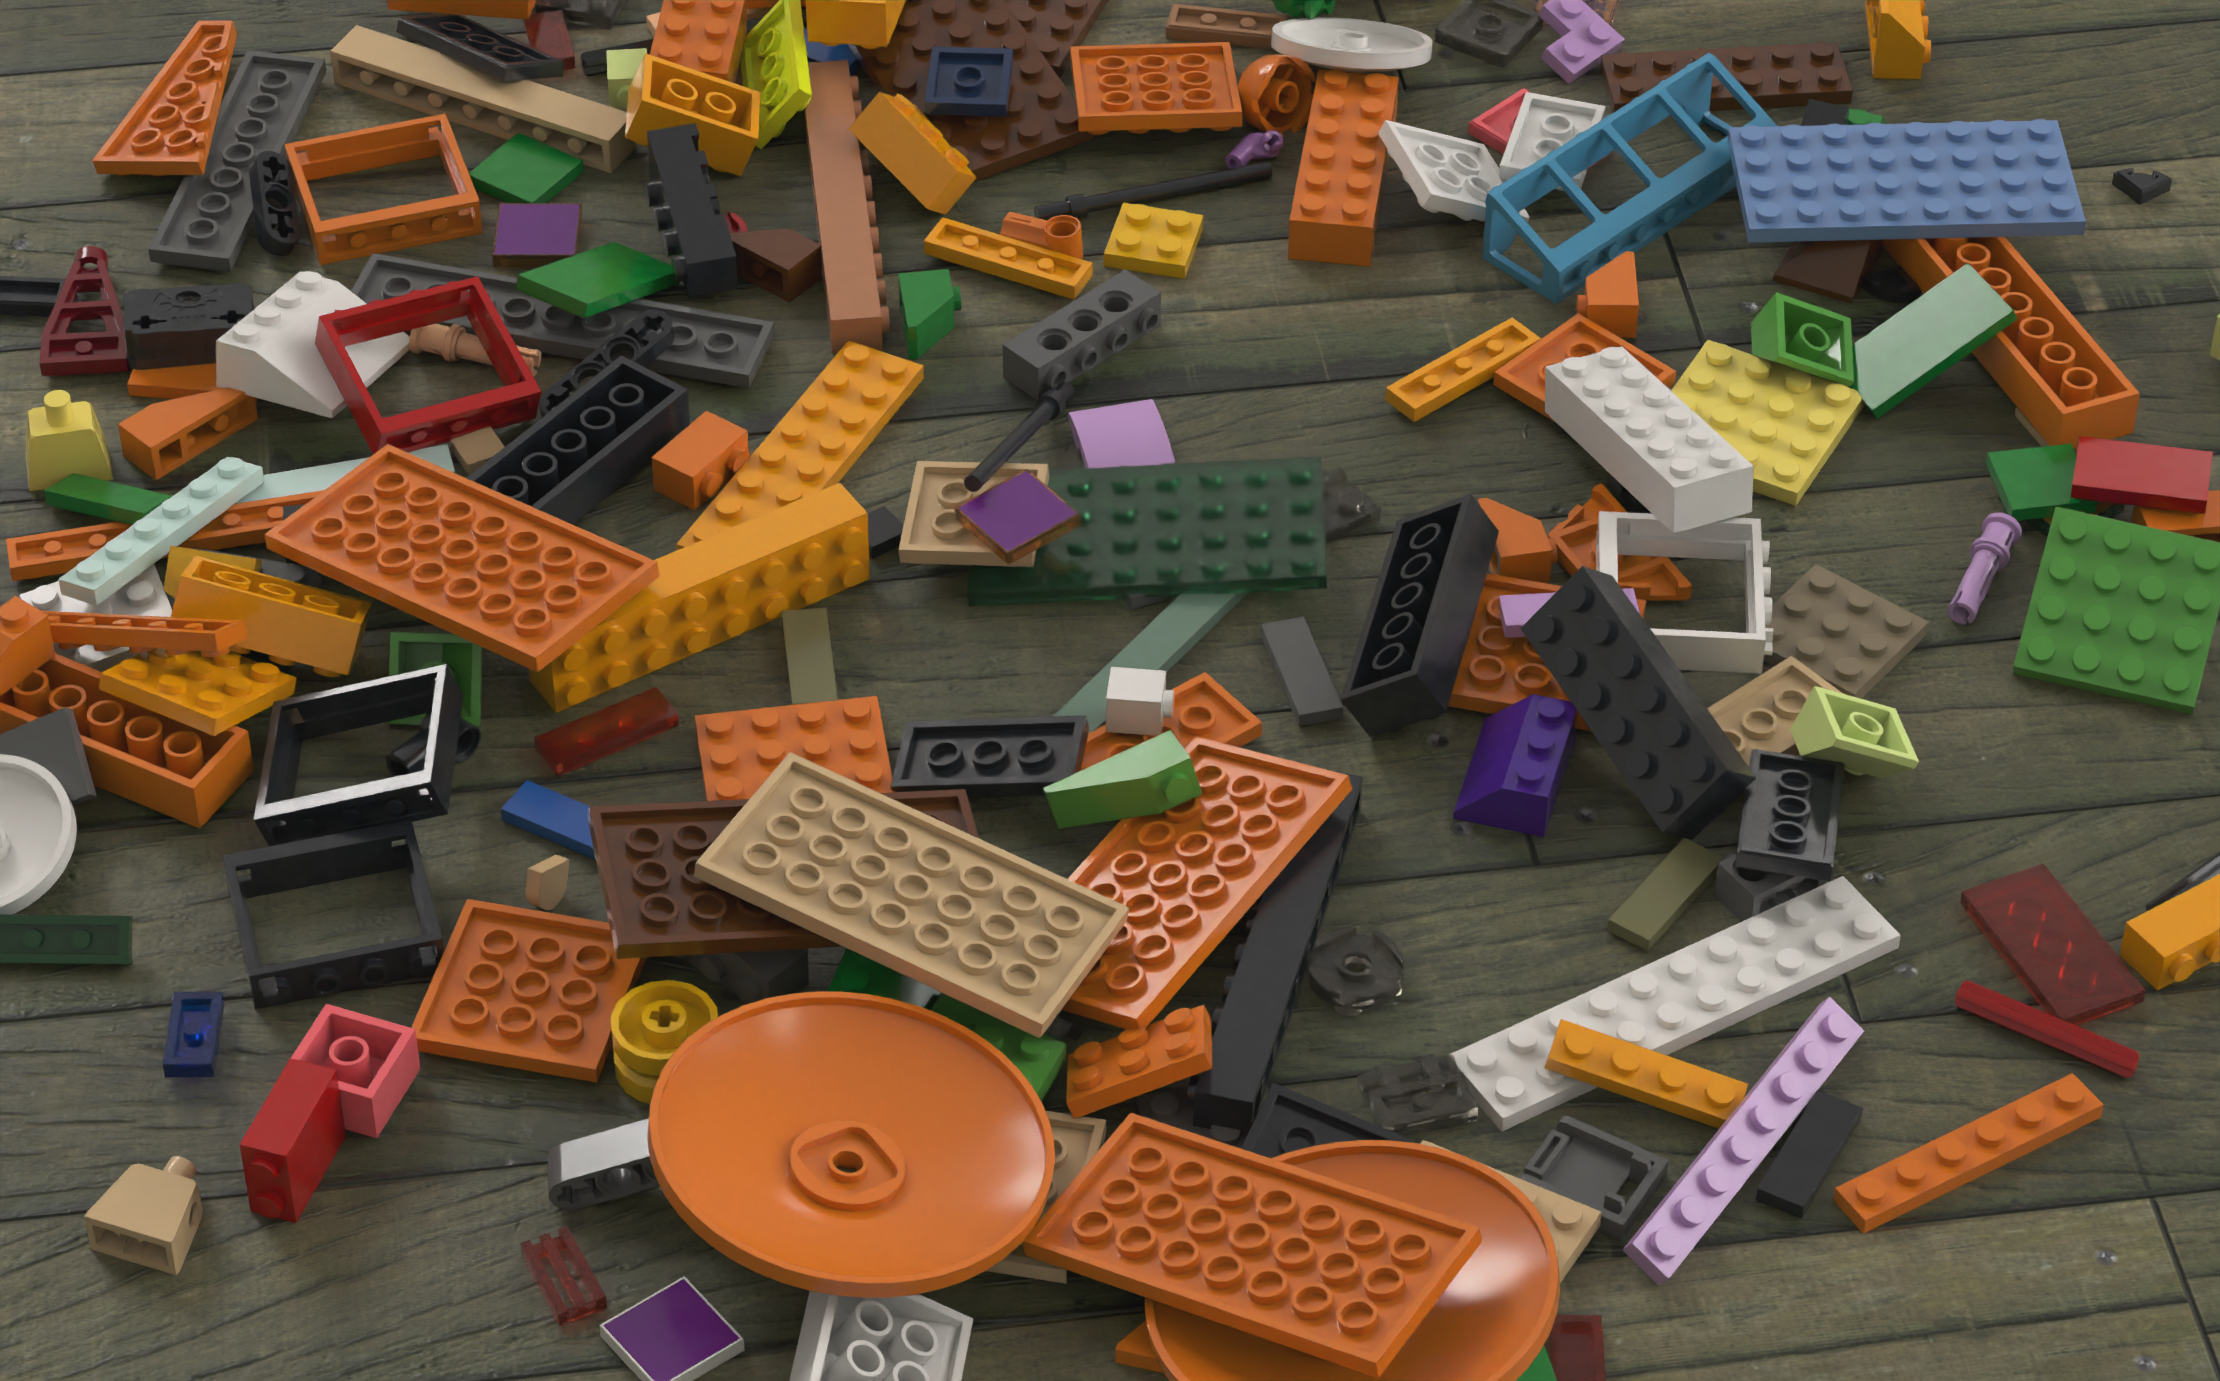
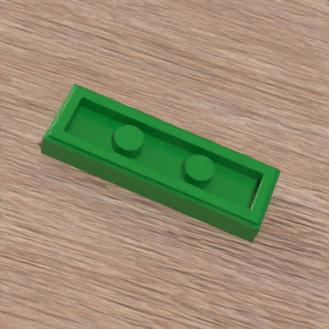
M75 473L44 490L47 505L134 525L136 521L142 519L159 507L165 500L172 497V495Z

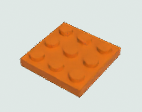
M1577 313L1494 372L1493 385L1554 421L1545 412L1546 366L1561 363L1570 357H1583L1601 352L1608 347L1622 346L1667 388L1675 384L1676 370Z

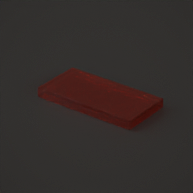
M2044 864L1962 891L1961 905L2046 1013L2071 1024L2079 1025L2144 1001L2146 992L2144 987Z

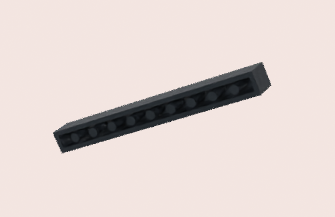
M1346 774L1350 779L1351 792L1256 900V904L1259 905L1258 910L1251 908L1245 928V936L1248 937L1247 942H1238L1234 958L1236 973L1235 975L1228 973L1225 979L1222 993V1002H1225L1224 1008L1216 1007L1212 1017V1069L1201 1072L1200 1076H1191L1186 1102L1187 1104L1194 1105L1193 1126L1211 1129L1212 1125L1241 1130L1240 1135L1247 1136L1262 1106L1361 811L1362 776Z

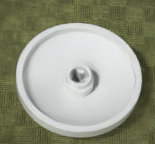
M1327 17L1300 18L1279 22L1273 26L1271 38L1272 48L1283 55L1297 57L1313 66L1354 73L1396 71L1425 64L1431 59L1433 43L1432 39L1426 34L1399 25L1370 20Z
M0 754V914H14L39 899L61 876L74 850L77 823L74 808L66 791L51 772L38 763L26 758Z

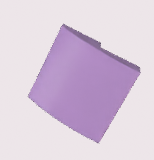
M1153 399L1068 413L1077 454L1082 455L1089 484L1174 470L1175 459L1171 445Z

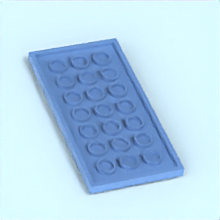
M2058 120L1952 121L1950 123L1911 122L1909 124L1869 123L1865 125L1828 124L1820 126L1791 124L1775 127L1749 125L1745 127H1730L1728 129L1727 141L1748 243L2084 235L2086 220Z

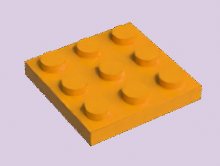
M155 649L123 660L121 663L101 672L99 690L215 736L273 706L274 701L283 700L294 695L296 677L279 671V668L273 664L258 663L241 656V653L232 651L221 656L203 657L201 651L193 650L180 655H167L165 649Z

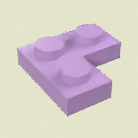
M1550 0L1542 6L1538 14L1562 36L1545 49L1541 59L1568 84H1571L1600 64L1601 55H1611L1620 50L1625 40L1582 0Z

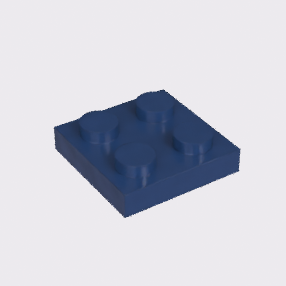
M932 46L925 95V114L1007 117L1014 61L1013 49Z

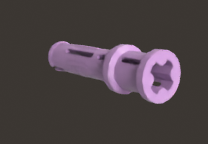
M2001 512L1989 514L1982 523L1983 533L1981 537L1976 539L1970 548L1971 563L1947 609L1949 617L1956 623L1966 624L1968 621L1970 624L1975 620L1979 607L1988 592L1996 572L2006 567L2010 560L2009 550L2021 537L2022 529L2020 524L2008 514Z

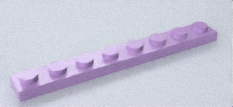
M1828 997L1817 1006L1624 1247L1623 1251L1658 1286L1672 1276L1864 1032L1831 997Z

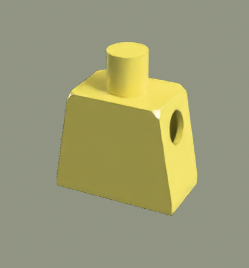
M54 390L44 396L45 407L32 408L28 411L25 459L29 492L45 490L73 473L106 481L113 480L109 446L91 403L86 401L71 403L68 392Z

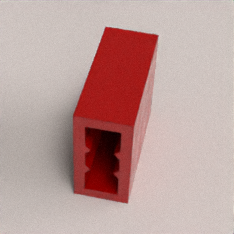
M292 1058L289 1059L239 1144L250 1211L259 1213L267 1218H279L297 1223L346 1137L336 1069Z

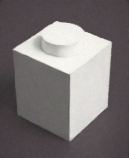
M1111 667L1106 695V732L1154 736L1162 734L1164 717L1172 718L1174 707V690H1166V671Z

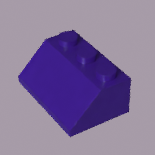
M1532 694L1485 718L1454 809L1453 819L1545 837L1575 743L1578 711L1572 702Z

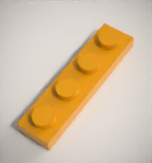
M944 217L941 218L924 240V254L1073 300L1076 299L1093 276L1092 262Z
M1511 317L1387 386L1385 401L1415 422L1494 378L1496 370L1538 342L1541 338Z
M1563 1019L1559 1022L1544 1067L1559 1074L1718 1129L1721 1128L1744 1099L1748 1083Z

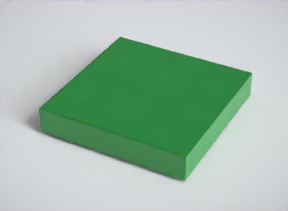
M518 132L469 172L475 189L509 204H546L584 172L583 160Z
M2072 444L1987 452L1986 466L2007 514L2017 521L2053 517L2055 507L2083 513L2096 512L2098 501L2071 497L2077 456Z

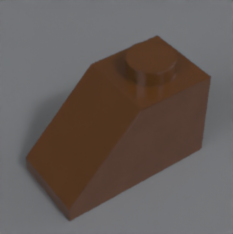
M791 229L730 233L736 253L737 275L790 303L822 279L821 245Z

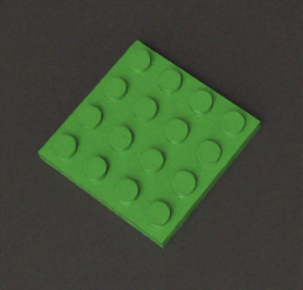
M2055 507L2017 650L2013 674L2193 714L2220 609V542Z

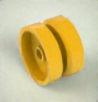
M674 980L654 981L631 989L616 1003L610 1017L616 1080L625 1093L642 1103L651 1104L654 1087L662 1069L672 1054L687 1038L702 1026L718 1017L717 1006L706 992L689 983Z

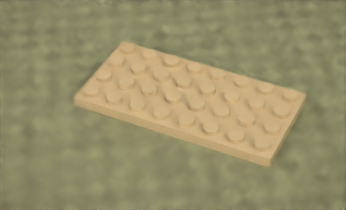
M789 752L698 859L694 871V877L1038 1038H1041L1124 926L1129 913V907L791 752Z

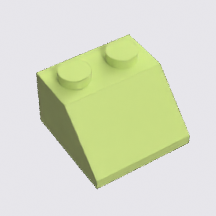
M1813 687L1790 728L1800 756L1845 763L1844 769L1854 775L1861 776L1867 774L1878 778H1886L1913 770L1919 762L1896 708L1825 688Z

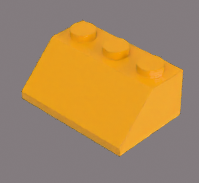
M1866 0L1865 12L1873 78L1921 80L1923 64H1929L1931 59V40L1927 39L1928 16H1924L1925 0Z

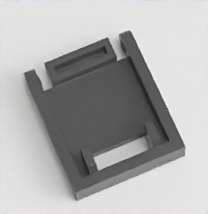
M1563 1116L1558 1122L1556 1130L1552 1129L1524 1167V1174H1521L1519 1179L1601 1211V1226L1597 1231L1621 1242L1667 1177L1669 1160L1575 1118ZM1630 1181L1639 1186L1625 1205L1624 1197L1619 1194L1627 1182Z

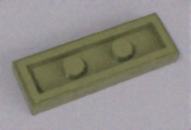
M827 608L781 611L791 705L838 700Z
M1683 838L1608 919L1607 931L1648 952L1717 876L1718 863L1723 861L1724 857Z

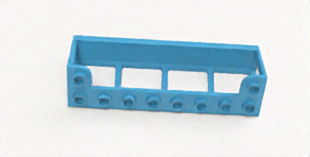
M1707 53L1693 63H1689L1685 68L1668 79L1661 81L1646 93L1634 98L1616 112L1607 115L1603 120L1586 131L1577 134L1575 138L1556 150L1550 151L1545 157L1522 169L1504 183L1492 188L1487 193L1485 202L1486 215L1482 259L1553 303L1558 304L1584 287L1586 277L1626 251L1636 253L1735 188L1736 181L1727 141L1728 129L1732 126L1713 116L1709 111L1713 74L1752 116L1753 120L1742 127L1749 125L1775 127L1777 125L1714 55ZM1671 115L1678 126L1691 137L1703 152L1665 177L1658 178L1627 142ZM1705 123L1727 137L1714 143L1699 127ZM1616 150L1648 188L1608 214H1603L1571 178ZM1560 186L1590 219L1592 224L1557 247L1549 248L1523 219L1519 211ZM1517 233L1543 262L1542 280L1501 255L1513 243Z

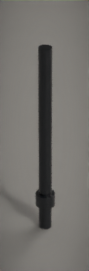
M1267 161L1084 197L1082 193L1065 196L1064 201L1036 206L1034 207L1035 218L1049 220L1059 215H1070L1077 219L1087 218L1088 213L1122 207L1123 203H1143L1272 177V167L1270 162Z
M1062 382L1054 390L1046 391L1037 400L1036 408L965 478V487L971 492H977L1048 420L1057 418L1064 411L1066 401L1074 394L1073 386L1068 382Z

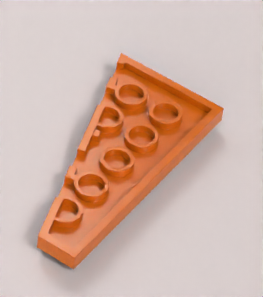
M197 21L92 160L97 174H116L118 176L129 174L152 176L204 175L238 34L233 21Z

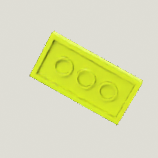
M779 0L745 38L740 60L742 82L744 87L760 92L759 136L755 145L760 149L772 138H777L783 132L786 123L797 111H803L812 97L800 0Z

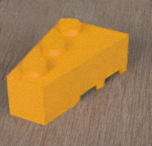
M878 92L849 128L860 142L928 210L946 215L977 178L967 167L969 164L968 159L947 143L942 133L932 125L917 105L912 104L900 94L893 97Z

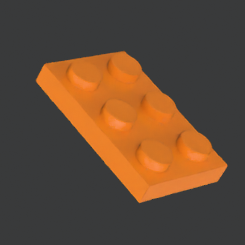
M1201 1005L1193 1009H1177L1168 1014L1165 1019L1149 1024L1146 1028L1144 1025L1140 1029L1127 1028L1117 1037L1101 1043L1095 1041L1085 1043L1078 1047L1074 1053L1068 1054L1066 1104L1073 1118H1079L1212 1069V1022L1205 1006Z

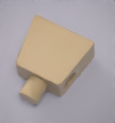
M173 1156L163 1170L140 1163L131 1165L84 1216L91 1250L177 1276L184 1263L203 1213L199 1186L193 1180L197 1173L193 1163L184 1157Z

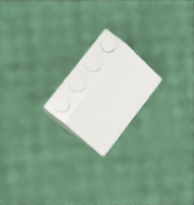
M300 271L216 340V387L233 388L244 391L245 395L333 418L347 404L315 345L319 316L333 313L335 310H345L367 303L338 281L323 278L316 272ZM401 332L345 347L366 388L410 350V336Z
M810 1291L789 1381H961L973 1318L920 1294L889 1298H860Z

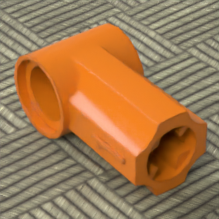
M1009 212L1003 219L1000 235L1084 260L1081 223L1077 218L1070 215H1059L1049 220Z

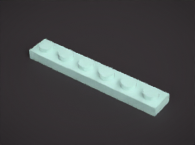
M226 457L220 460L210 470L193 480L170 499L165 500L159 507L136 521L130 528L107 542L105 546L59 578L61 595L97 606L168 554L170 545H180L263 484V468L235 457Z

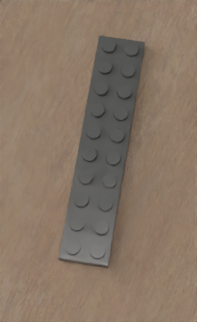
M372 253L351 290L352 293L365 303H369L373 300H385L405 295L413 290H425L445 285L453 280L457 282L478 276L517 346L578 359L587 358L639 314L652 309L661 310L671 318L675 336L674 341L667 350L645 368L653 372L750 388L775 336L774 322L643 299H637L587 318H581L518 291V289H515L517 282L515 277ZM467 316L436 323L448 327L458 324L465 328L466 333L476 335ZM651 328L648 329L647 334L654 330H652ZM659 329L658 331H654V332H656V333L658 334V333L662 332V330ZM626 350L619 351L612 356L611 360L615 361L621 355L631 360L634 354Z

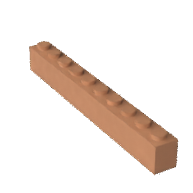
M848 60L808 62L812 97L807 107L803 110L818 242L821 245L822 275L832 353H838L848 340L876 350H883L882 332H890L888 306L880 307V305H886L885 280H877L878 278H883L881 253H873L879 252L878 227H870L876 226L874 201H866L873 198L871 175H869L868 151L864 150L866 147L849 130L850 126L862 113L861 100H859L858 76H850Z

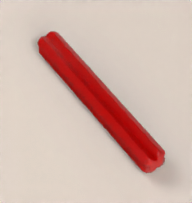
M1969 980L1964 981L1957 991L1955 1005L1958 1008L2119 1076L2131 1078L2138 1067L2140 1060L2138 1051Z

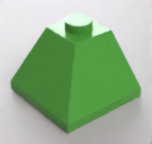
M1776 292L1751 322L1752 355L1850 387L1854 383L1851 318Z
M390 632L389 676L447 664L463 694L461 717L473 725L481 727L483 647L455 634ZM426 714L390 721L388 724L420 725Z

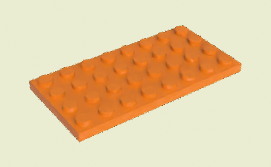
M389 444L264 534L267 549L536 672L542 670L659 577L658 562Z
M1195 737L1185 748V751L1191 757L1202 794L1159 814L1121 819L1068 878L1070 881L1129 907V913L1124 926L1061 1010L1124 1029H1140L1143 1025L1146 1028L1351 792L1352 787L1349 776Z
M1130 1113L1024 1239L1023 1247L1025 1255L1379 1378L1482 1243L1480 1227Z

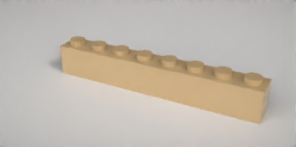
M358 25L330 51L335 84L433 116L446 113L448 121L506 140H510L519 132L583 160V165L604 172L612 173L636 147V143L633 140L625 138L627 115L625 111L529 80L502 81L439 51Z

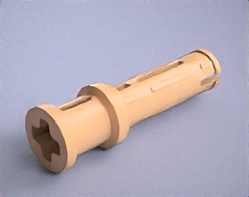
M432 324L411 330L409 348L412 353L420 354L422 351L442 355L444 360L448 362L458 361L462 358L493 366L479 338L476 335L466 333L465 328L461 325L453 324L451 327ZM517 346L534 377L537 374V370L533 369V367L539 369L541 351Z

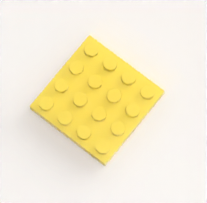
M1711 340L1706 341L1671 390L1754 466L1753 492L1796 506L1864 407L1862 397L1855 389Z

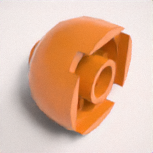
M1274 54L1265 55L1248 65L1241 75L1238 90L1242 115L1249 125L1264 133L1268 130L1277 131L1282 137H1284L1282 133L1290 128L1293 133L1301 130L1309 120L1313 99L1311 81L1316 82L1315 75L1308 63L1297 57Z

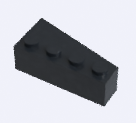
M696 123L647 131L650 181L643 183L646 204L648 207L654 206L653 219L657 232L663 231L662 241L667 257L673 256L672 270L675 281L683 282L688 298L738 289L736 253L724 214H720L715 184H710L705 151H699V132Z

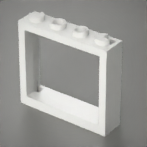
M1599 511L1596 537V571L1612 575L1617 583V554L1744 561L1746 633L1650 628L1679 670L1762 674L1764 655L1772 656L1774 631L1773 628H1765V624H1771L1772 598L1764 597V594L1770 593L1771 568L1763 567V564H1768L1770 541L1762 540L1761 519L1732 517L1673 534L1653 514Z

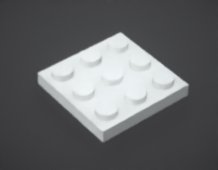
M1385 120L1378 134L1387 147L1388 154L1400 168L1403 179L1409 183L1417 196L1419 205L1432 213L1441 211L1454 214L1466 221L1475 219L1485 222L1487 193L1495 186L1507 181L1506 179L1499 178V167L1485 145ZM1525 208L1519 211L1523 219L1528 222L1530 216Z
M154 564L97 606L61 595L59 581L20 594L22 600L40 611L171 617L172 608L163 590L162 582ZM53 643L56 654L101 672L121 663L123 660L140 654L131 653L129 647H120L109 651H95L94 645H84L74 649H60L58 643Z

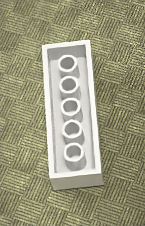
M1622 346L1608 347L1595 354L1583 357H1570L1561 363L1545 367V412L1673 534L1752 512L1754 466Z

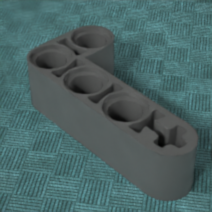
M648 1118L553 1147L547 1157L548 1196L550 1202L561 1209L575 1210L660 1186L649 1157L647 1142Z

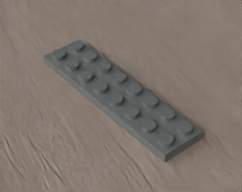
M247 50L221 102L204 175L184 176L148 248L150 262L231 272L255 222L249 170L257 156L264 151H273L286 158L284 144L293 143L326 74L325 59Z

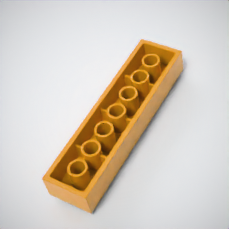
M837 483L655 559L658 562L659 577L542 670L536 672L529 669L530 682L557 713L782 617L781 611L799 610L870 579L868 513L841 483Z

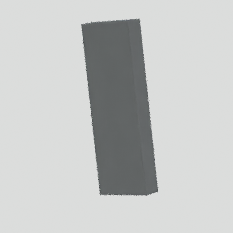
M1305 617L1261 624L1260 636L1298 726L1343 719V705Z

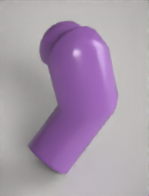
M1268 130L1265 133L1248 134L1225 157V163L1231 169L1246 166L1249 161L1271 159L1279 154L1284 143L1283 137L1274 130Z

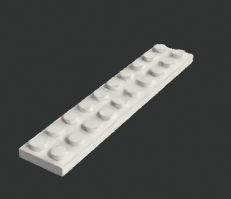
M1841 876L1451 1053L1447 1058V1069L1502 1132L1597 1088V1086L1544 1068L1561 1019L1646 1049L1669 1055L1898 949L1901 935L1844 876Z

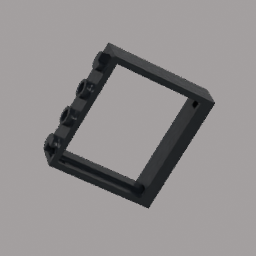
M447 664L273 702L254 814V821L268 846L409 819L414 822L448 814L463 694ZM292 709L291 716L287 714L286 710ZM431 713L423 771L293 798L303 740Z
M411 819L223 855L229 896L255 1009L435 974L444 953L443 938ZM404 839V845L392 847L393 841ZM405 868L422 936L261 967L247 898ZM250 869V874L237 876L236 871Z

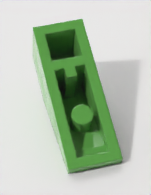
M1171 730L1043 788L1058 829L1159 814L1202 794L1191 757Z

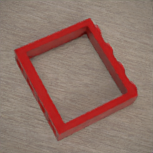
M478 276L457 282L453 280L445 285L425 290H413L405 295L385 300H373L365 305L345 310H335L333 313L319 316L315 345L373 454L387 444L408 453L449 442L451 439L489 426L494 430L536 419L541 390ZM467 316L505 387L382 419L345 347Z

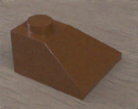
M1882 240L1794 241L1775 271L1773 281L1852 304L1862 288L1863 277L1871 273L1880 258Z

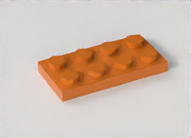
M1206 672L1171 689L1174 690L1172 718L1164 717L1162 733L1171 730L1184 749L1195 737L1242 747L1262 736V722ZM1105 724L1088 733L1081 771L1156 736L1106 732Z

